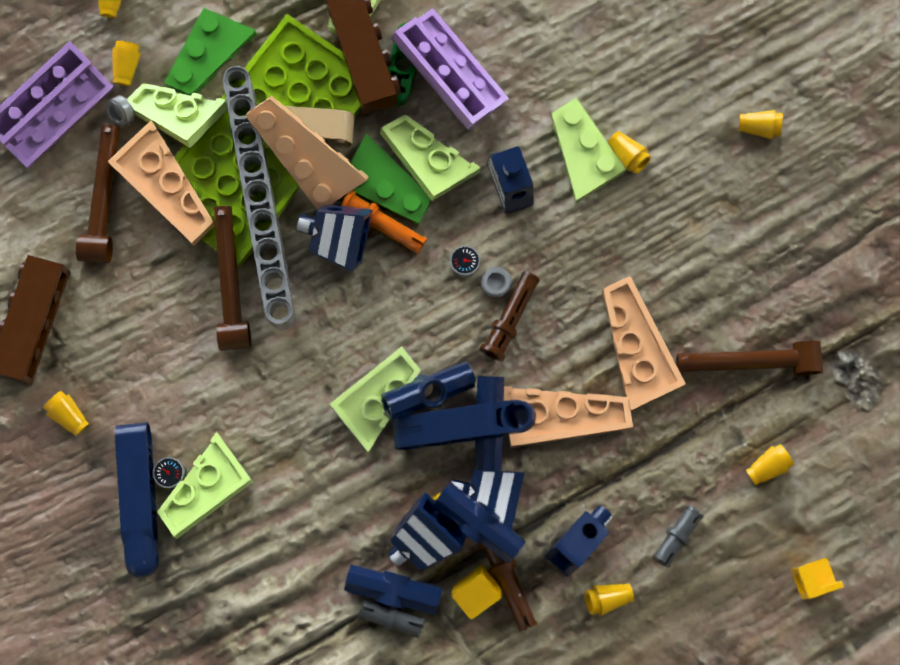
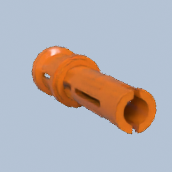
M353 190L346 195L341 206L373 210L370 226L412 250L417 255L421 252V247H424L427 241L426 237L419 235L380 212V208L374 202L370 204L356 196V192Z

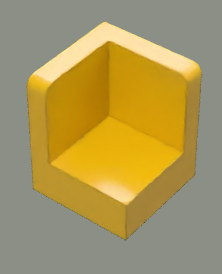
M826 558L790 569L801 599H811L844 588L842 581L835 580L829 561Z
M483 563L457 582L452 590V598L470 619L477 617L501 599L502 596L500 584Z

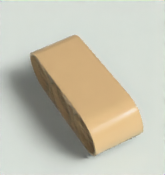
M285 106L302 120V124L308 129L320 135L330 147L345 148L352 146L355 120L353 113L344 110Z

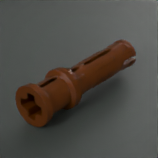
M522 272V276L509 298L500 319L492 322V331L486 343L482 344L479 348L483 354L494 360L504 361V353L511 339H515L517 336L515 328L537 284L540 282V279L530 272Z
M483 543L479 544V548L484 549L490 563V574L497 576L518 626V631L527 629L523 616H525L530 628L537 625L538 623L533 616L513 569L516 567L515 559L508 564Z

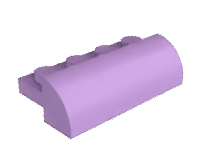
M433 8L421 17L413 18L392 35L391 39L468 131L478 126L487 116L505 104L509 99Z
M69 41L0 105V142L29 169L114 90V86Z

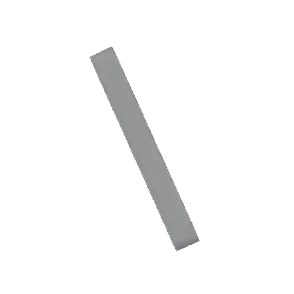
M232 66L225 71L223 84L264 312L274 328L285 330L294 324L296 313L264 140L246 116L237 115L241 108L253 109L257 106L254 86L248 71L244 67ZM237 80L245 81L242 87H232V84ZM253 135L256 137L253 143L249 145L242 144V140L246 136ZM258 163L261 165L259 171L255 173L247 172V168L251 164ZM257 192L266 193L265 199L260 202L252 201V197ZM269 220L272 222L268 230H257V226L261 221ZM268 249L277 250V255L272 260L262 259L263 253ZM273 278H280L283 280V283L279 289L270 290L267 288L269 281ZM277 308H287L288 314L284 319L276 320L273 318V313Z

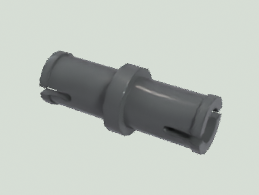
M687 505L675 525L668 528L666 531L667 537L652 557L664 567L669 568L681 548L689 544V536L704 516L692 506Z
M367 599L363 601V609H360L359 619L385 626V630L390 632L394 629L416 638L420 637L421 628L423 629L425 622L424 618L401 612L398 607L392 606L389 608Z

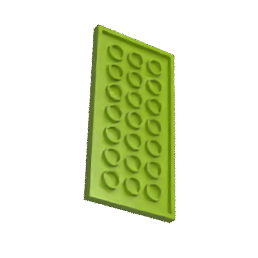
M288 14L245 66L254 86L257 105L272 95L284 106L344 110L353 113L355 117L362 110L342 51ZM237 80L232 84V87H242L245 81ZM225 93L223 94L221 99H226ZM241 108L237 115L245 116L251 109ZM227 110L191 148L184 144L174 158L214 223V207L232 206L237 266L240 268L252 253L253 245L229 112ZM253 135L246 136L242 140V144L249 145L255 141L256 137ZM264 141L277 216L279 218L301 188ZM258 163L251 164L247 168V172L255 173L260 170L261 165ZM255 193L252 197V201H263L266 197V193ZM269 220L261 221L257 226V230H268L272 222ZM214 226L201 241L217 251L216 228Z

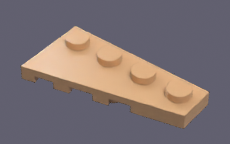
M272 95L245 115L317 210L324 205H331L368 180L369 176L362 170L356 169L348 162L349 160L340 152L337 153L324 142L325 140L316 132L313 133L302 124V120Z
M152 120L108 160V163L193 246L215 226V223Z
M631 276L603 288V298L630 411L685 386L686 383Z
M504 386V401L513 399L526 401L534 407L537 415L536 422L529 431L508 435L510 448L633 428L628 397L575 394L565 391H541L540 389L531 388L518 389Z

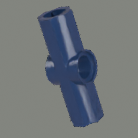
M464 361L431 375H419L411 383L382 393L381 402L388 418L394 420L427 406L438 407L445 399L475 388L476 379L469 363ZM432 384V393L429 396L425 397L424 392L426 387Z
M477 376V404L504 401V377ZM503 437L475 441V470L502 471Z
M451 482L433 503L437 509L459 525V529L467 537L478 544L483 543L508 564L526 543L515 531L502 523L500 517L492 509L480 501H474Z
M352 564L350 565L344 591L363 597L376 599L375 602L402 609L407 607L436 615L443 589L423 582L412 581L410 577L388 571H383L382 573Z

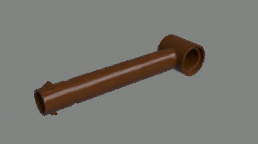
M105 124L101 128L100 148L98 150L87 235L79 234L76 242V258L78 261L109 264L112 259L113 240L111 236H106L114 177V168L108 163V160L117 153L120 128L115 125Z
M232 206L214 207L224 322L217 324L219 351L250 349V325L248 321L242 322Z
M815 340L795 342L792 344V350L683 353L676 356V366L680 372L794 368L795 375L803 376L823 373L821 342Z

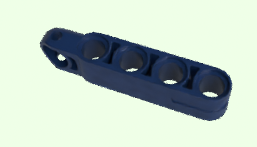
M514 399L405 415L393 420L395 449L411 450L524 433L534 426L537 415L530 403Z
M148 422L117 425L115 427L120 529L124 545L125 567L130 575L138 578L152 575L159 565L155 480L153 478V448L151 428Z

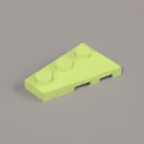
M145 83L127 99L137 117L148 123L152 120L156 128L190 148L228 110L226 99L217 98L216 101L204 99L201 94L192 93L191 96L176 93L175 89Z
M577 98L551 114L558 144L565 161L568 179H570L575 203H578L625 173L626 168Z
M406 114L381 128V136L431 201H434L480 172L481 167L474 162L471 164L458 155L459 152L450 146L448 148L434 138L433 133Z
M400 347L329 405L365 450L369 452L389 421L381 402V394L411 383L421 370L404 348Z
M217 432L210 440L211 444L202 456L199 455L194 461V466L185 479L177 484L157 511L172 535L177 539L253 483L250 476Z

